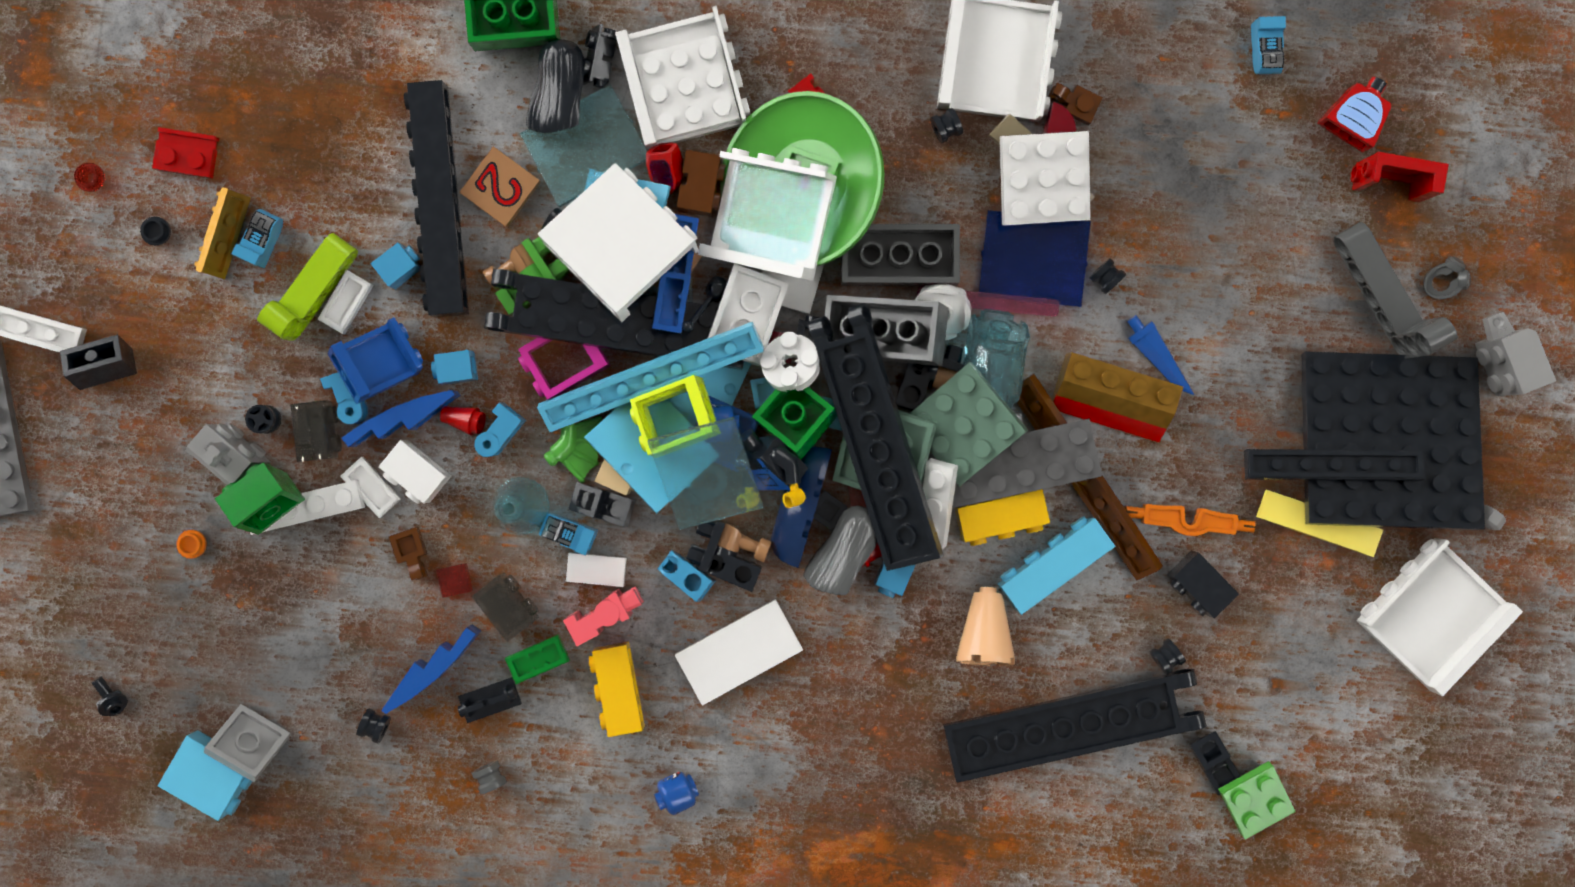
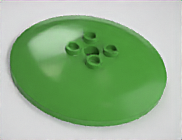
M802 91L788 93L776 97L756 109L741 124L733 136L726 152L732 153V148H737L750 152L749 157L757 158L758 153L774 156V162L783 163L784 158L802 162L801 167L810 168L811 163L828 167L827 172L837 176L817 266L829 263L845 254L869 229L882 199L885 174L884 161L874 131L865 118L852 106L836 97L820 92ZM727 159L723 161V164L726 165L724 182H720L721 197L729 166V160ZM742 164L739 170L728 224L730 227L810 243L822 197L824 180L812 178L811 186L807 190H802L800 185L804 177L802 175Z

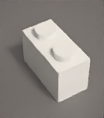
M400 440L379 465V468L385 472L383 477L395 486L399 483L407 490L406 496L417 504L420 502L423 504L430 503L451 478L447 471L408 440Z

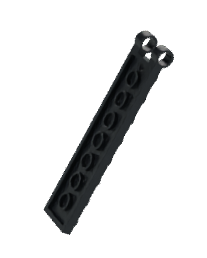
M493 269L491 285L502 289L517 290L513 317L487 312L484 328L496 332L661 357L707 339L718 306L709 305L694 323L693 331L685 332L682 326V332L675 333L652 329L657 296L642 294L627 308L630 315L621 322L584 284L517 274L504 269ZM525 301L531 303L529 309H525L522 306ZM687 301L683 323L689 321L702 304ZM740 360L724 367L742 370L744 361Z
M862 303L848 309L849 321L855 334L835 341L832 340L833 329L826 316L811 320L809 322V332L814 340L886 570L890 571L943 557L941 544L871 326L872 315L868 306ZM846 345L851 346L852 350L850 353L845 349Z
M1181 669L1168 675L943 724L955 780L959 783L1203 729L1207 727L1204 711H1190L1179 716L1174 690L1197 685L1194 669ZM1161 702L1167 703V707L1165 709L1160 708Z

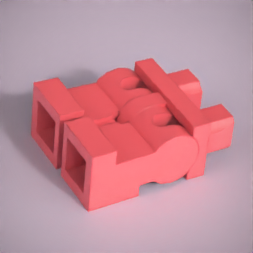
M636 586L624 593L619 588L604 598L596 606L595 610L584 616L578 610L567 616L563 622L576 646H579L598 636L604 630L603 626H612L619 620L623 622L629 619L633 614L632 610L642 605L644 601Z

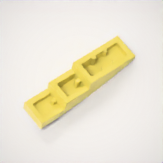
M1265 490L1256 516L1299 533L1374 557L1383 533V529L1377 527L1305 524V502L1269 490Z

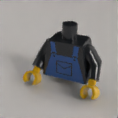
M752 429L744 431L738 439L744 447L737 456V462L742 468V485L745 486V492L737 495V505L739 507L747 505V508H750L759 502V495L753 489L754 486L757 490H790L783 494L782 497L786 508L803 504L806 495L802 489L798 488V484H801L800 479L808 467L778 437H758Z

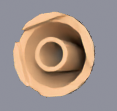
M980 587V592L973 593L956 662L982 666L996 665L997 663H999V666L1015 665L1003 594L997 593V588Z

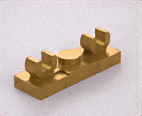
M222 187L221 191L216 194V196H219L216 207H212L214 213L209 222L203 241L204 244L199 247V251H201L199 260L195 261L194 265L196 266V271L225 280L233 256L231 253L238 241L251 197Z

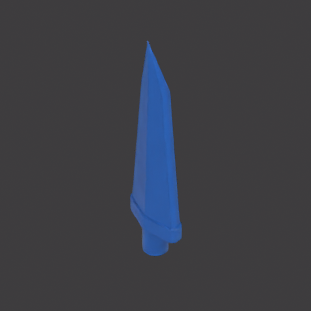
M1137 315L1130 318L1127 323L1135 332L1128 338L1130 342L1141 351L1170 383L1183 386L1182 391L1194 395L1156 329L1155 324L1151 321L1144 326Z

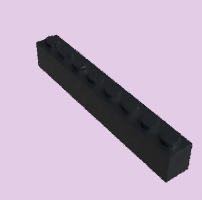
M442 80L407 83L408 92L404 93V104L406 110L410 111V121H407L406 127L408 137L412 139L413 150L409 151L411 167H415L416 179H412V190L414 196L418 198V207L415 208L414 214L416 224L420 225L421 236L417 237V246L419 253L423 254L424 265H420V277L422 282L426 284V294H423L422 297L423 307L425 311H428L429 316L435 318L469 315L448 86Z

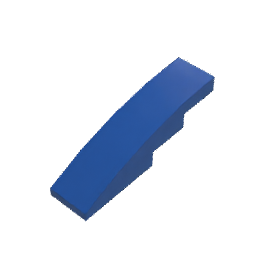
M675 214L677 217L676 222L682 228L687 225L695 235L697 234L699 218ZM692 250L688 251L659 278L652 329L675 333L682 332L694 256Z
M448 390L422 396L397 405L365 421L341 439L348 447H357L373 434L378 439H386L403 425L408 430H417L439 413L444 406H448L461 395L458 391Z
M472 624L466 627L454 646L446 641L438 647L428 663L422 659L414 662L381 711L387 714L418 695L440 678L465 653L481 630Z

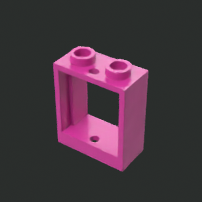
M536 338L518 349L521 354L518 358L521 366L526 373L531 371L536 380L533 382L535 390L541 398L545 396L547 400L562 395L611 366L600 347L583 345L594 364L551 389L531 352L552 340Z

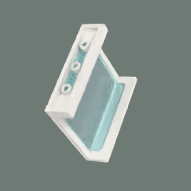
M732 148V153L720 151L719 157L729 160V166L711 246L700 243L698 255L813 281L837 176L828 173V167L811 163L810 168L801 167L802 162L784 158V162L779 163L774 162V156L758 153L757 158L749 157L750 152L737 148Z

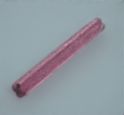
M924 286L918 287L916 297ZM965 291L970 301L971 309L1056 317L1059 312V301L1054 299Z

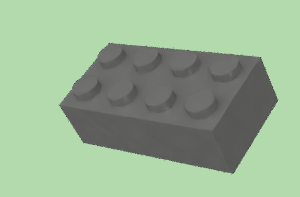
M871 224L863 237L841 256V286H926L939 283L957 286L960 283V224Z
M827 295L825 316L829 319L833 329V341L855 334L849 321L848 309L865 303L872 315L871 326L883 362L942 366L949 308L941 302ZM846 345L845 349L850 353L852 348L850 345Z

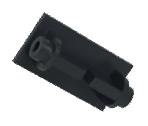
M599 24L592 28V30H589L586 36L585 47L588 48L587 57L584 58L583 85L594 81L593 86L605 88V83H609L612 63L602 60V57L613 58L617 38L615 36L616 31L613 29L604 28V32H602L603 24Z
M513 677L458 696L461 706H458V712L461 717L465 716L467 723L522 704Z

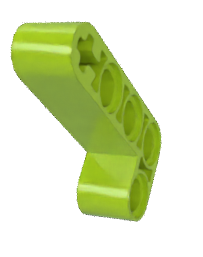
M335 233L329 234L279 302L273 300L267 303L260 311L257 321L281 339L289 341L297 339L339 283L345 271L352 265L358 255V250Z

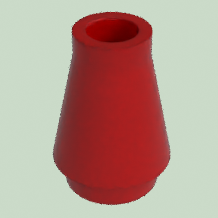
M444 406L441 410L440 421L470 436L474 434L479 435L484 429L486 414L481 412L479 408Z

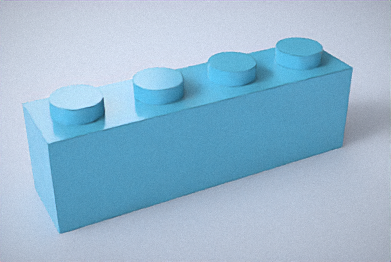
M1085 516L1079 518L1070 525L1071 531L1064 536L1061 533L1057 534L1047 542L1049 547L1040 553L1038 550L1032 552L1024 558V565L1017 570L1015 567H1012L1000 576L1002 581L997 585L1019 614L1022 615L1116 547L1096 518L1089 517L1086 519Z

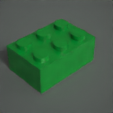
M464 0L468 43L475 52L544 46L550 40L560 39L557 0Z

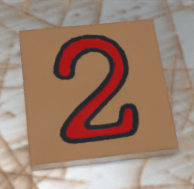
M493 146L459 193L508 228L541 181Z

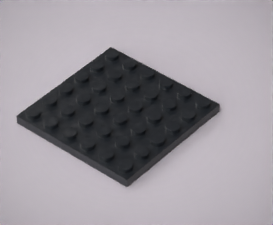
M1310 351L1302 353L1304 449L1423 450L1425 479L1421 481L1304 480L1305 524L1484 530L1485 513L1478 357L1420 356L1405 359L1406 355Z

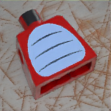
M1371 77L1366 87L1360 83L1354 84L1341 95L1317 124L1362 153L1373 148L1391 109V103L1381 97L1387 87V83L1378 77Z

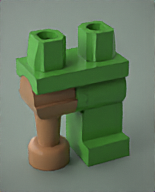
M540 237L535 240L527 238L521 242L522 244L512 249L510 259L497 268L517 272L518 274L561 280L570 272L559 259L551 264L547 262L544 256L551 251L543 244ZM490 266L483 271L490 285L493 269H496L494 266ZM500 289L495 294L507 313L513 316L517 290ZM525 301L522 306L527 309L531 306V303Z

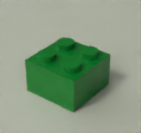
M809 387L800 391H796V389L786 390L787 392L775 389L752 418L768 434L778 437L801 460L838 417L836 410Z
M264 462L249 468L243 478L225 486L222 489V494L215 498V501L233 527L257 535L261 534L305 500L286 472Z

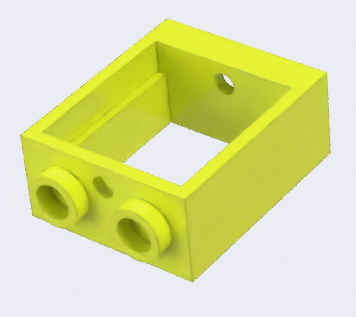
M692 375L630 399L632 405L630 415L635 425H638L641 433L639 443L642 450L650 456L658 457L721 433L703 378ZM688 392L700 430L660 445L648 406Z

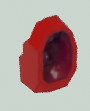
M674 142L661 143L651 147L646 152V167L651 182L670 186L669 195L677 190L683 177V159L678 144Z

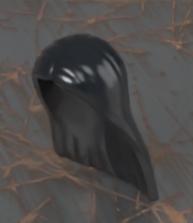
M564 39L550 40L540 50L538 77L526 117L528 129L539 133H552L578 126L585 61L584 55L576 43Z

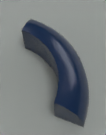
M811 447L801 459L808 467L800 479L801 484H798V488L802 489L806 495L804 503L796 507L786 508L783 500H781L771 535V548L782 562L799 568L832 449Z

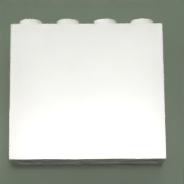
M951 0L936 109L947 110L952 107L958 112L1002 118L1011 114L1017 120L1039 122L1043 114L1047 115L1050 107V97H1046L1047 86L1052 85L1054 78V69L1050 68L1051 57H1056L1058 40H1054L1055 29L1060 28L1062 11H1058L1059 1H1054L1052 6L1014 0Z
M717 6L712 7L713 12L643 31L628 34L627 30L615 32L647 151L661 143H678L739 127L746 121V116L751 115L747 98L741 99L738 88L743 87L740 71H733L731 60L736 59L732 42L726 43L723 32L728 31L725 15L718 14ZM718 34L740 121L656 142L634 56Z
M615 163L538 233V236L543 244L623 322L630 315L627 308L688 251L692 250L694 253H697L699 249L695 241L697 239L695 233L687 225L682 228L676 222L677 217L667 206L664 208L660 207L656 203L657 197L648 187L642 189L636 183L638 179L628 168L622 170Z
M1434 538L1422 545L1420 548L1421 553L1414 560H1410L1400 569L1401 574L1394 581H1390L1383 586L1380 591L1381 595L1374 602H1370L1363 607L1360 612L1361 616L1356 621L1428 690L1444 696L1523 611L1517 605L1506 602L1447 546L1450 543L1447 539Z

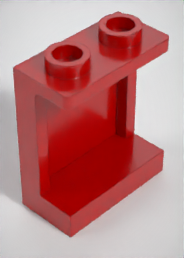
M1377 152L1354 165L1350 180L1353 182L1352 190H1363L1378 183L1380 178L1410 183L1408 201L1422 202L1444 193L1449 164Z

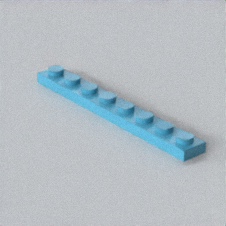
M752 321L538 404L537 409L549 432H553L629 403L630 399L689 376H700L764 352V346Z

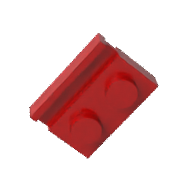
M158 127L159 138L156 140L152 169L213 179L217 158L216 147L217 142H219L218 137Z

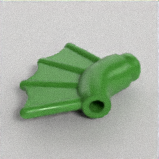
M598 416L561 428L560 438L550 447L551 450L544 454V458L549 465L555 466L560 461L580 483H584L589 470L599 465L598 452L589 444L584 436L602 421V417Z

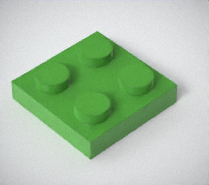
M1269 761L1218 789L1244 839L1255 835L1296 812L1274 766Z

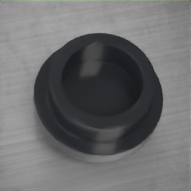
M154 216L147 218L142 223L140 233L146 243L159 246L168 241L171 235V228L166 220Z

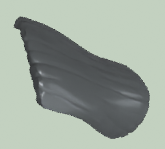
M852 506L842 512L833 532L815 552L805 568L803 576L812 588L835 595L848 594L858 572L878 543L867 507Z

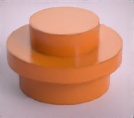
M197 530L184 531L177 539V550L185 558L193 559L200 557L207 547L206 538Z

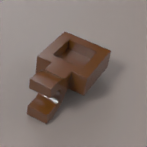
M1058 82L1051 88L1048 95L1050 99L1066 105L1065 108L1071 113L1073 118L1086 125L1091 124L1103 98L1079 85H1076L1071 92L1069 88Z
M419 527L389 536L397 564L407 563L411 580L427 577L426 568L420 557L428 553Z

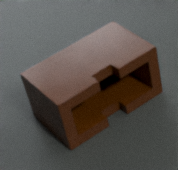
M686 150L682 173L684 178H687L686 185L680 184L677 201L679 212L713 217V211L719 210L721 193L717 192L718 181L724 182L726 165L721 164L722 159L719 157L720 155Z

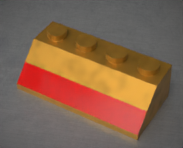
M1071 352L1065 354L1052 401L1060 413L1083 420L1090 419V422L1159 443L1175 416L1183 386Z

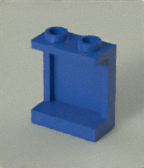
M394 317L389 319L385 325L344 344L340 341L330 346L327 354L356 404L418 375L423 368V359L420 352L416 348L413 349L407 340L409 335L402 323L398 324Z

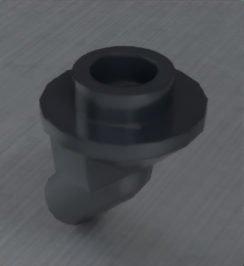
M102 676L91 682L102 697L96 703L100 715L116 716L124 710L128 700L119 689L113 692Z

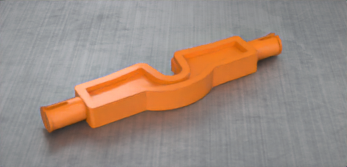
M1143 504L1142 508L1125 506L1126 511L1135 512L1128 513L1129 516L1141 519L1142 524L1166 526L1178 534L1187 536H1199L1207 532L1235 535L1237 531L1254 533L1255 528L1244 527V525L1256 526L1255 521L1240 520L1238 515L1220 513L1204 508L1196 509L1194 520L1189 525L1185 521L1184 506Z

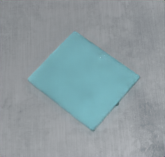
M611 84L580 101L578 126L552 133H539L530 129L520 133L538 167V173L544 178L559 208L575 200L613 164L616 163L622 170L625 168L630 170L646 161L647 150L632 125L633 120L626 114Z
M735 417L689 427L685 430L648 439V445L679 530L764 508Z

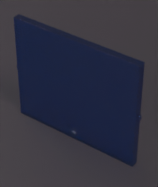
M988 210L984 246L981 251L982 265L978 296L1082 307L1085 270L1088 266L1087 252L1091 221L1002 225V212Z

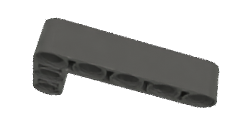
M1358 222L1334 236L1333 242L1338 253L1393 348L1399 355H1406L1405 359L1431 355L1458 338L1455 327L1447 318L1438 317L1422 320L1366 224Z

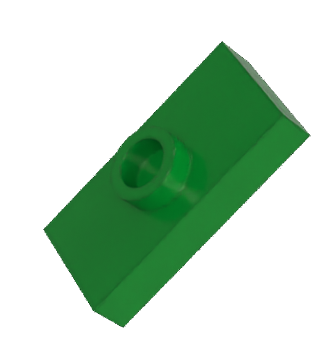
M558 634L505 657L515 684H518L570 661V658Z

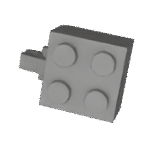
M1504 312L1482 319L1487 339L1475 343L1477 348L1476 356L1480 364L1484 366L1488 375L1487 384L1496 396L1523 395L1556 382L1536 331L1529 328L1514 330Z
M220 423L205 424L185 450L224 482L226 486L243 478L246 475V471L252 466L263 462L268 465L271 463L265 457L266 452L257 444L248 443L243 438L244 433L233 424H229V426Z

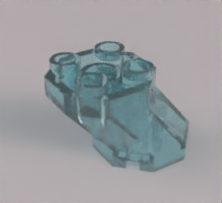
M984 309L980 312V316L976 317V314H974L970 318L963 364L966 366L972 362L1011 409L1012 405L1019 401L1022 392L1026 352L1030 340L1028 325L1022 320L1020 324L1014 322V315L1009 312Z

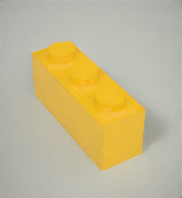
M1043 489L954 508L961 540L963 542H970V546L987 543V537L996 535L998 540L1015 537L1014 531L1026 529V533L1044 530L1043 525L1050 523Z
M629 641L596 647L592 651L593 656H589V666L591 673H596L598 684L594 685L596 701H601L603 712L599 713L602 730H607L608 737L643 731L645 723Z

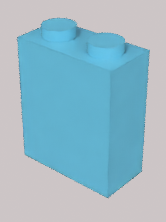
M197 730L185 737L158 787L219 821L226 815L231 816L236 811L241 802L238 799L242 790H247L252 781L205 754L204 748L212 738Z

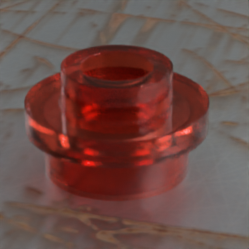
M84 163L76 168L74 179L80 189L87 192H95L103 186L105 174L100 166L94 163ZM93 173L94 179L89 183L88 176Z

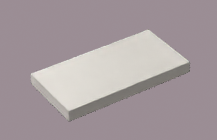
M774 599L677 652L675 657L703 706L803 651V648L777 600Z

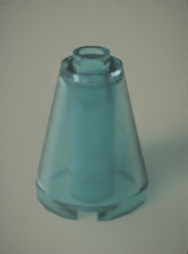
M517 477L507 480L497 489L492 501V511L497 523L503 529L513 534L523 535L534 532L542 526L547 512L550 511V501L544 487L538 482L525 477Z

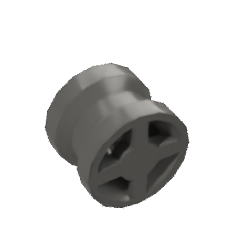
M498 760L471 772L473 778L478 780L480 794L493 791L507 783L505 776L500 774Z

